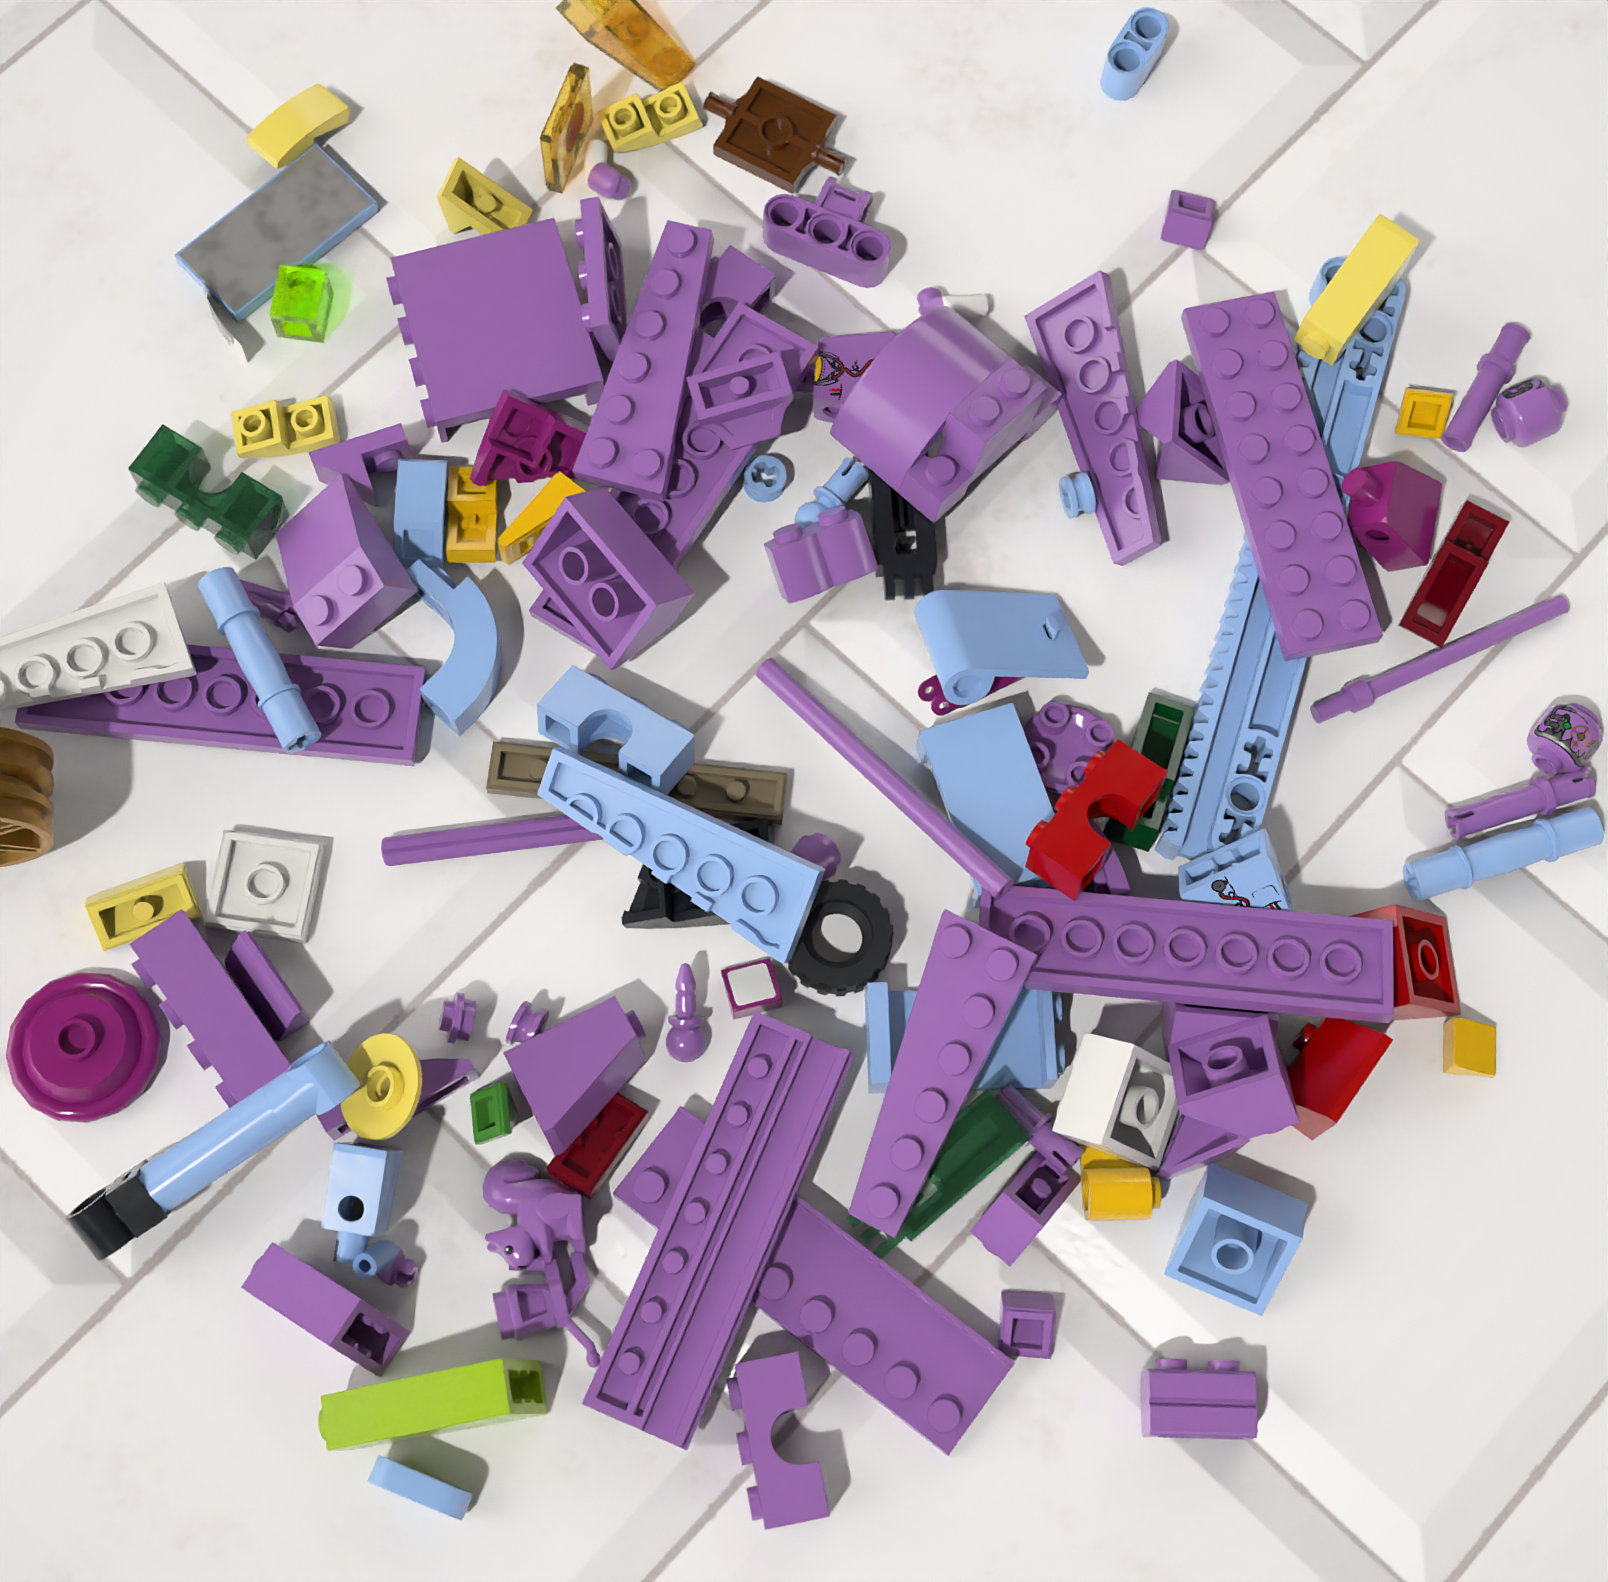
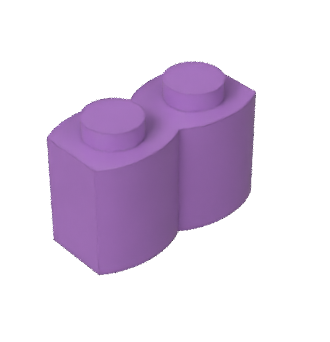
M845 506L833 507L817 515L819 521L808 527L801 528L799 523H795L775 530L773 532L774 539L764 543L781 596L789 604L810 598L833 586L856 580L879 569L859 513L852 509L846 511Z

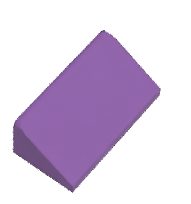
M244 930L238 934L225 958V967L273 1038L278 1042L283 1041L307 1025L310 1018L250 931Z

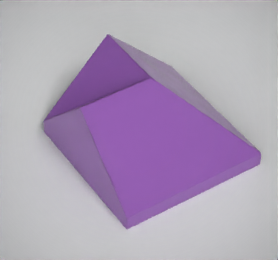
M1179 360L1171 361L1136 407L1139 426L1158 439L1155 479L1215 485L1227 484L1230 482L1199 377Z

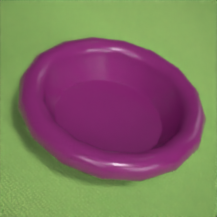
M77 972L48 982L25 1001L10 1026L5 1056L12 1084L31 1108L57 1121L89 1123L119 1113L144 1092L158 1068L162 1036L154 1008L137 987L111 974Z

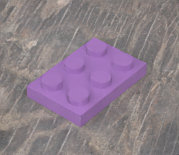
M592 197L580 200L581 219L575 220L577 241L580 248H584L585 261L578 262L579 278L583 290H587L588 303L582 304L581 311L586 332L594 333L598 353H605L612 366L628 325L622 245L599 197Z

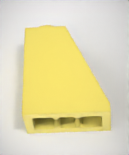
M1379 214L1307 312L1295 335L1294 341L1299 343L1303 350L1311 357L1322 359L1333 366L1393 291L1420 240L1382 214Z

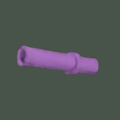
M1513 323L1505 324L1501 328L1500 334L1489 354L1481 357L1477 364L1478 374L1462 399L1446 431L1441 435V441L1448 448L1457 452H1466L1470 448L1475 434L1488 414L1503 384L1509 383L1515 374L1514 364L1524 346L1530 340V334L1526 329Z
M1586 767L1549 779L1539 776L1531 779L1527 786L1454 809H1447L1445 811L1446 826L1448 829L1456 826V829L1452 830L1450 834L1455 840H1458L1464 836L1536 813L1542 816L1554 813L1558 806L1595 796V781L1593 777L1583 780V777L1589 776L1591 773Z

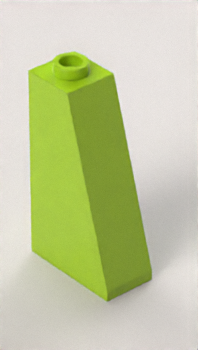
M500 1358L321 1395L322 1410L319 1412L318 1426L322 1438L326 1441L327 1451H344L547 1415L548 1407L541 1360Z

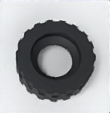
M838 879V882L821 881L792 959L787 962L793 976L796 975L801 980L800 984L806 988L811 987L817 990L818 994L825 996L826 993L836 994V997L845 996L846 993L853 991L854 994L864 989L867 982H875L878 979L880 972L885 969L893 945L894 931L893 925L889 921V911L887 907L884 908L880 903L881 899L875 893L871 894L866 890L865 886L859 883L857 885L848 883V880ZM828 915H845L854 920L861 930V947L852 958L846 961L833 962L826 960L817 953L813 946V929L822 918Z

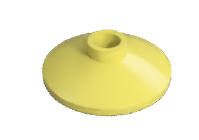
M377 1034L363 1041L347 1061L348 1067L361 1085L352 1095L340 1103L342 1114L350 1129L358 1136L370 1140H384L401 1131L413 1116L422 1089L421 1064L412 1045L397 1035Z

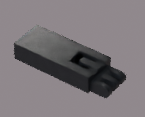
M867 467V472L869 473L868 485L873 550L879 568L875 570V576L883 577L885 601L895 600L896 586L894 582H902L904 600L914 599V581H921V593L924 597L934 591L933 575H935L938 563L934 523ZM915 531L917 553L910 554V538H899L897 540L898 554H896L894 532Z

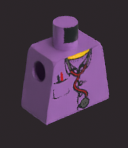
M895 332L823 337L818 340L820 355L816 360V364H813L796 392L813 393V412L816 419L830 423L834 422L840 407L856 382L880 352L894 339Z

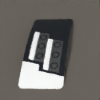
M201 280L208 306L220 332L235 352L247 362L242 345L225 328L211 307Z

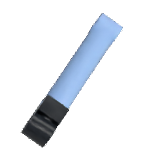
M329 1040L325 1041L302 1055L285 1072L151 1161L143 1160L116 1178L112 1185H108L86 1198L66 1216V1220L95 1258L103 1260L121 1249L134 1237L138 1238L168 1218L173 1208L315 1114H324L352 1095L361 1084Z

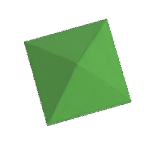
M499 1082L470 1094L475 1145H482L512 1133L519 1113L506 1083Z

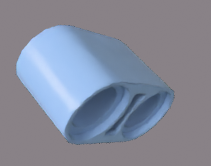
M1143 7L1136 10L1129 17L1110 46L1100 80L1102 90L1110 98L1115 100L1133 98L1159 61L1169 24L1165 14L1158 9Z

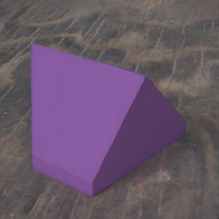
M1180 1113L1165 1149L1159 1170L1156 1171L1154 1177H1158L1160 1181L1164 1182L1205 1167L1209 1162L1215 1163L1229 1158L1251 1140Z

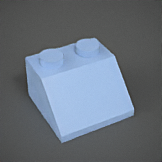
M1209 1162L1189 1203L1164 1275L1262 1316L1303 1239L1307 1202Z

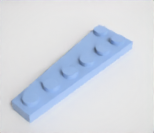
M563 747L552 749L537 793L538 796L590 832L602 836L606 843L625 856L631 855L653 870L651 874L666 884L672 883L691 896V901L706 912L711 910L733 925L732 930L777 961L785 964L792 959L825 873V868Z

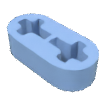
M378 1455L368 1478V1482L461 1521L473 1494L380 1455Z

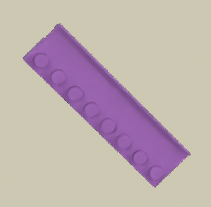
M754 1011L584 1397L583 1405L679 1448L688 1450L850 1069L854 1055L849 1050L842 1047L839 1049L813 1038L807 1032Z
M679 1106L676 1113L613 1192L615 1198L656 1230L660 1227L704 1127V1123L684 1107ZM796 1194L750 1303L948 1456L1015 1362Z

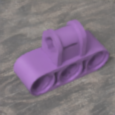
M829 176L815 204L788 194L776 195L765 204L763 211V240L771 251L864 288L876 287L881 284L886 278L891 248L889 239L880 230L864 224L872 204V192L864 191L859 193L839 185L837 178ZM778 222H788V223H790V224H792V225L787 226V227H782V226H778L776 223H778ZM826 238L831 239L834 242L830 244H824L819 242L818 240ZM869 255L875 257L876 260L866 261L860 257Z

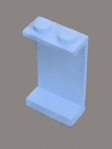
M1013 702L920 730L916 748L922 764L929 762L950 822L1014 880L1013 886L1056 889L1025 868L1030 850L1025 845L1028 836L1039 821L1044 820L1049 823L1055 814ZM970 875L974 886L971 902L973 907L977 908L980 907L982 886Z
M867 982L864 996L868 1094L886 1093L918 990L888 991V982ZM1021 989L971 1091H996L1003 1089L1007 1085L1013 1086L1016 1090L1051 1089L1058 1080L1057 1074H1064L1065 1072L1063 1044H1055L1054 1024H1061L1062 1002L1059 993L1052 994V991Z

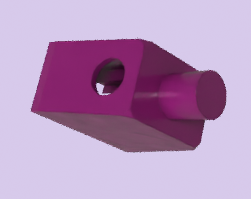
M1390 461L1351 470L1342 482L1343 492L1351 498L1347 517L1351 535L1387 572L1428 565L1443 484L1399 461Z

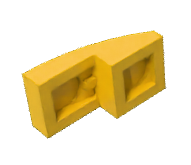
M473 466L449 467L447 492L449 517L446 544L448 563H496L498 480L487 481V486L473 484L470 480Z

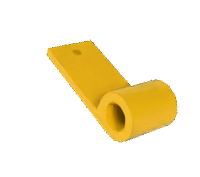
M1079 1144V1148L1085 1151L1080 1158L1082 1205L1086 1221L1150 1219L1152 1209H1159L1161 1206L1159 1178L1151 1177L1147 1167H1142Z

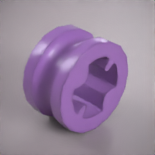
M525 1000L518 1008L506 1035V1043L513 1045L515 1042L523 1043L543 1033L549 1011L543 1008L540 1011H534L531 1008L532 1004Z

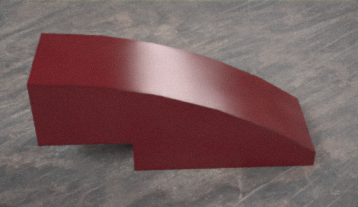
M1466 500L1460 506L1398 626L1442 648L1488 566V561L1510 522Z

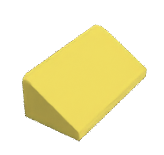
M184 863L176 864L88 896L85 902V908L103 951L138 939L181 909H183L190 920L202 915Z

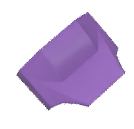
M780 350L686 377L700 426L712 430L730 450L780 436L785 410L793 401V393Z

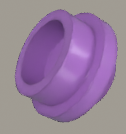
M456 992L453 1001L444 1000L438 1030L447 1032L446 1042L455 1044L457 1039L468 1041L470 1038L476 1012V1000L465 999V993Z

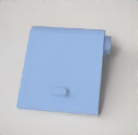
M937 590L928 593L916 604L914 610L916 621L944 696L953 704L968 705L979 701L991 689L995 676L1087 679L1089 669L1056 594Z

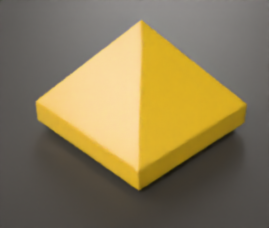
M1405 388L1395 434L1441 439L1453 399L1452 393Z

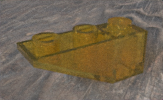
M562 0L556 7V10L588 43L659 92L680 83L696 65L637 0Z

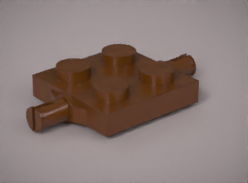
M758 76L747 93L734 103L714 94L712 91L705 98L703 110H707L725 119L724 129L713 144V155L791 194L795 192L805 174L816 164L835 173L837 176H840L842 171H844L848 158L824 148L826 140L836 126V114Z

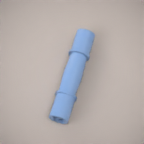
M221 567L207 573L198 582V588L217 622L219 633L227 636L243 673L259 697L258 707L260 711L265 713L286 753H295L308 748L321 737V732L301 696L299 685L292 684L277 649L259 622L260 612L258 608L253 606L232 567Z
M1586 807L1547 820H1536L1531 827L1499 834L1464 848L1455 845L1449 847L1447 851L1405 863L1403 866L1405 885L1411 897L1415 901H1421L1459 888L1468 889L1475 881L1507 874L1542 860L1554 862L1559 857L1602 844L1604 839L1602 823L1597 813L1592 808Z

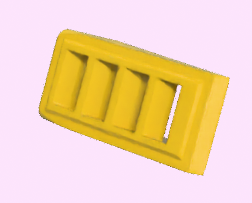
M561 472L556 473L498 538L501 560L510 565L530 552L564 498L586 491Z

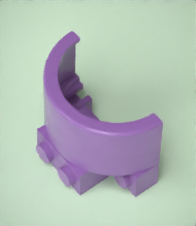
M940 306L924 313L910 323L874 359L840 407L830 429V435L930 521L935 523L965 495L969 484L1019 439L1024 442L1053 416L1062 394L1028 365L1022 368L1018 362L953 308ZM942 433L944 436L938 449V455L935 457L925 456L931 445Z

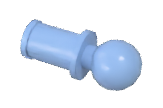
M846 457L823 487L817 486L813 490L817 502H807L798 508L795 514V523H799L801 528L808 527L819 521L817 517L819 513L833 507L844 506L869 478L867 470L857 461L852 467L851 465L854 460Z

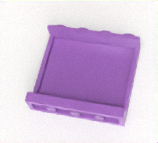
M555 218L390 258L395 276L386 278L393 306L403 304L406 316L397 318L404 346L414 344L417 357L408 360L416 387L425 385L429 398L420 400L427 428L437 426L441 443L448 442L445 428L491 417L504 389L538 404L583 393L587 406L598 404L604 389V381L590 334L586 332L583 324L581 304Z

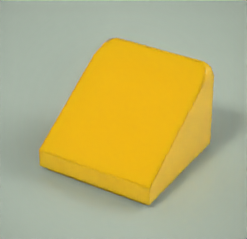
M1452 1017L1443 1023V1073L1494 1078L1496 1027L1459 1017Z

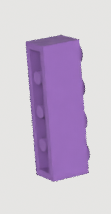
M183 909L129 944L139 958L131 965L148 989L157 984L166 997V1000L160 1003L159 1006L176 1030L185 1025L195 1039L187 1045L194 1058L204 1071L213 1066L223 1080L215 1088L229 1108L288 1069L291 1063Z

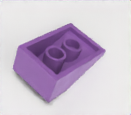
M341 473L276 532L292 606L316 646L353 648L418 591L346 474Z

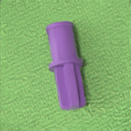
M1007 1085L994 1097L991 1103L992 1109L1024 1138L1022 1144L1025 1147L1031 1144L1062 1176L1077 1163L1075 1160H1079L1085 1153L1071 1139L1053 1132L1054 1124L1051 1122L1053 1116L1050 1113L1043 1115L1013 1086Z

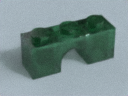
M163 424L128 468L137 485L135 491L141 498L155 507H160L163 503L175 510V516L192 530L199 531L203 527L215 535L214 539L221 547L234 555H238L242 551L256 560L290 516L280 494L243 472L239 474L231 486L221 492L207 493L199 490L202 480L211 470L202 447Z

